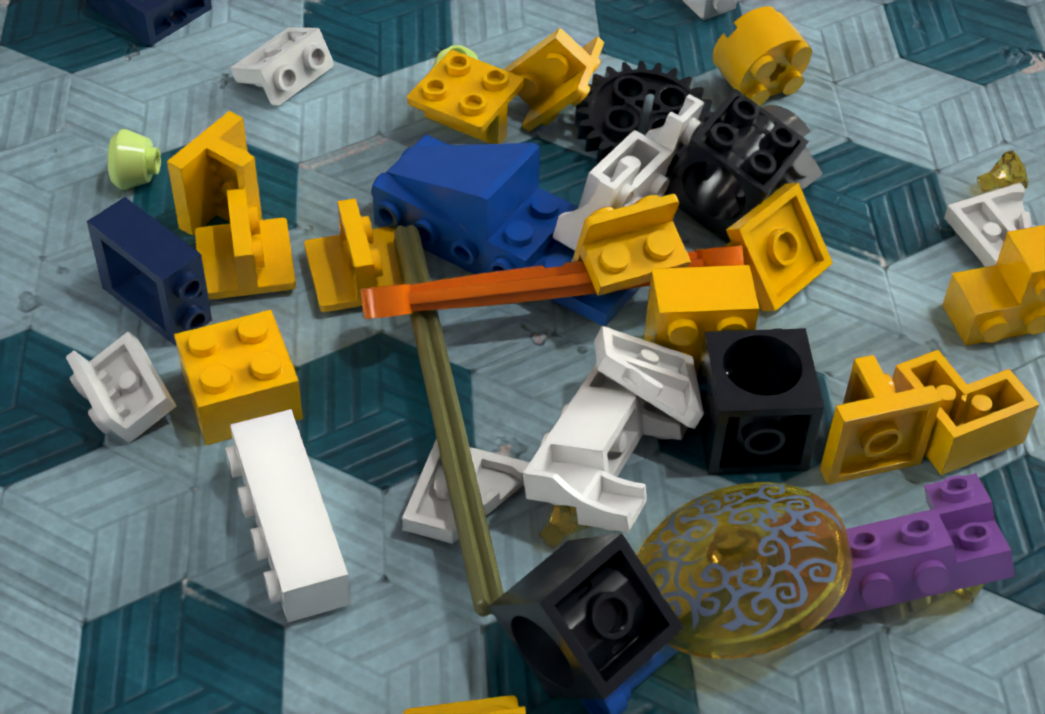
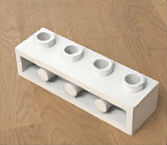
M292 410L230 424L234 445L225 447L226 458L232 478L242 476L245 485L237 488L244 518L255 517L257 527L250 529V535L257 560L267 558L271 570L263 572V577L271 605L281 602L287 623L351 605L348 572Z

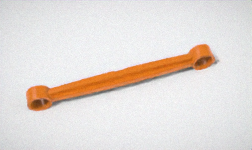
M742 245L698 249L687 252L691 260L689 267L744 265ZM583 261L566 262L563 266L545 268L544 266L537 265L415 284H396L360 289L364 319L400 316L419 311L495 306L597 294ZM650 281L621 290L650 286Z

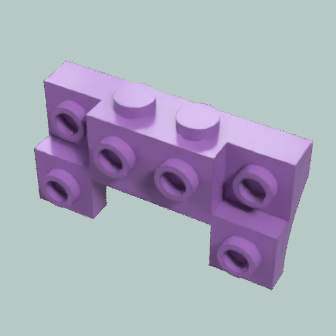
M976 473L966 476L956 475L940 482L924 485L926 502L930 510L831 533L828 530L822 513L819 511L803 515L807 522H815L816 519L813 516L818 517L821 520L819 525L806 526L796 519V523L791 526V529L795 532L807 531L817 535L805 536L826 549L816 546H803L792 549L795 544L803 541L798 539L797 536H787L782 529L778 530L777 537L785 541L790 549L791 559L788 565L796 569L803 561L812 558L828 560L837 565L836 576L833 582H815L811 579L809 570L815 566H820L822 573L819 569L814 571L816 577L828 578L830 576L831 567L822 563H812L799 572L806 585L808 597L803 605L793 608L798 626L1015 577L1011 548L994 520L992 501ZM788 515L785 518L778 519L776 523H771L774 520L769 521V525L771 528L785 525L792 520V517ZM773 540L774 545L778 549L777 554L780 565L785 562L784 549L779 542ZM782 570L785 582L793 583L795 586L796 597L791 598L790 601L791 604L796 603L800 600L798 581L790 571ZM787 586L788 594L791 596V589Z

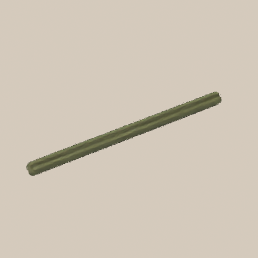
M413 225L407 227L398 226L394 230L395 238L393 241L403 284L430 281L419 230ZM437 310L413 312L410 314L474 611L479 616L485 617L490 614L493 615L488 606L503 595L504 592Z

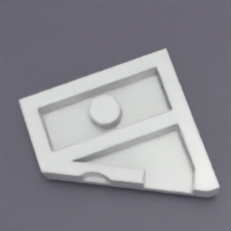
M1021 183L950 204L944 217L985 267L996 265L1008 231L1031 228L1032 226L1030 213L1024 210L1022 200L1025 195V189Z
M602 326L594 340L597 370L687 427L695 429L704 412L693 356Z
M436 438L403 514L402 530L453 544L459 538ZM470 447L484 511L487 516L524 485L523 472L530 462Z

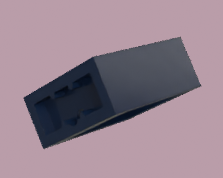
M86 0L88 6L150 47L212 9L211 0H144L142 2L140 0Z
M126 197L87 221L101 285L105 291L175 346L174 334L204 327L212 321L202 256L198 251Z

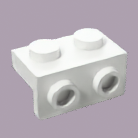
M126 332L91 361L86 360L74 350L66 356L74 372L70 376V381L76 390L85 399L89 400L92 408L88 410V414L94 424L105 434L113 431L122 439L131 443L177 407L140 341L130 332Z

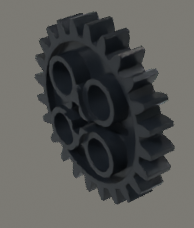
M639 61L637 69L632 70L626 62H622L621 72H617L608 66L606 67L605 77L596 73L593 75L592 85L588 84L590 86L589 93L576 105L574 125L578 126L577 138L586 140L585 151L592 152L598 150L596 162L600 163L634 130L638 132L648 94L654 95L646 133L649 130L664 126L670 112L678 115L689 94L704 102L698 119L704 125L714 113L710 111L712 101L711 99H702L703 87L690 89L692 77L689 76L678 80L676 78V68L665 74L662 73L661 63H657L653 70H647L645 63ZM686 145L674 155L665 177L668 178L670 168L675 167L686 149Z

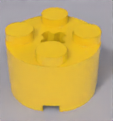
M759 7L745 13L733 22L737 29L728 38L723 33L718 39L713 50V63L733 89H737L759 106L763 105L770 96L781 92L785 95H791L803 85L805 79L802 74L810 62L812 49L785 15L777 12L774 7Z

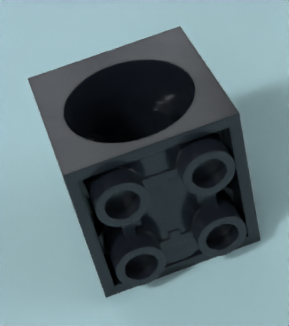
M734 88L690 140L668 177L670 179L669 185L663 196L676 194L679 201V209L728 244L731 240L726 229L774 193L809 141Z
M806 328L705 332L697 381L704 412L699 425L708 475L808 471L824 404Z
M622 533L568 540L488 606L549 698L604 700L684 628Z

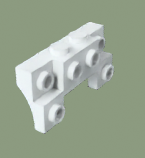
M689 94L679 114L670 112L664 126L649 130L645 136L635 130L589 172L578 209L562 213L558 217L553 238L575 251L584 220L594 211L604 207L618 209L633 205L639 199L649 195L662 197L669 185L670 179L665 177L674 155L684 145L687 146L693 136L703 126V123L698 119L704 102Z
M596 363L571 402L563 407L561 416L551 432H547L544 435L540 448L524 470L523 480L526 499L548 502L559 506L576 507L578 524L629 533L647 501L646 485L618 478V475L642 435L654 436L658 439L682 440L688 427L598 371Z

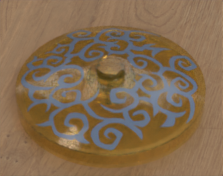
M773 482L732 485L691 500L667 516L651 532L638 553L641 563L684 627L667 645L683 653L709 659L752 657L779 649L806 635L828 617L838 605L848 587L853 566L852 550L847 532L835 509L821 497L808 490Z

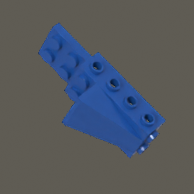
M427 134L413 147L407 148L392 167L386 172L379 174L371 189L375 225L379 227H394L395 229L400 225L403 227L415 226L419 230L424 250L472 274L537 265L544 266L545 268L563 266L566 262H572L575 251L555 240L553 234L558 217L562 213L576 210L577 205L539 188V145L534 143L450 145ZM639 288L614 291L600 296L588 294L550 300L606 327Z

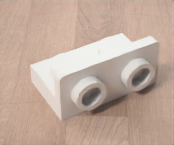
M288 27L230 67L236 83L255 84L257 87L263 86L271 105L279 106L332 68L334 61L319 28Z

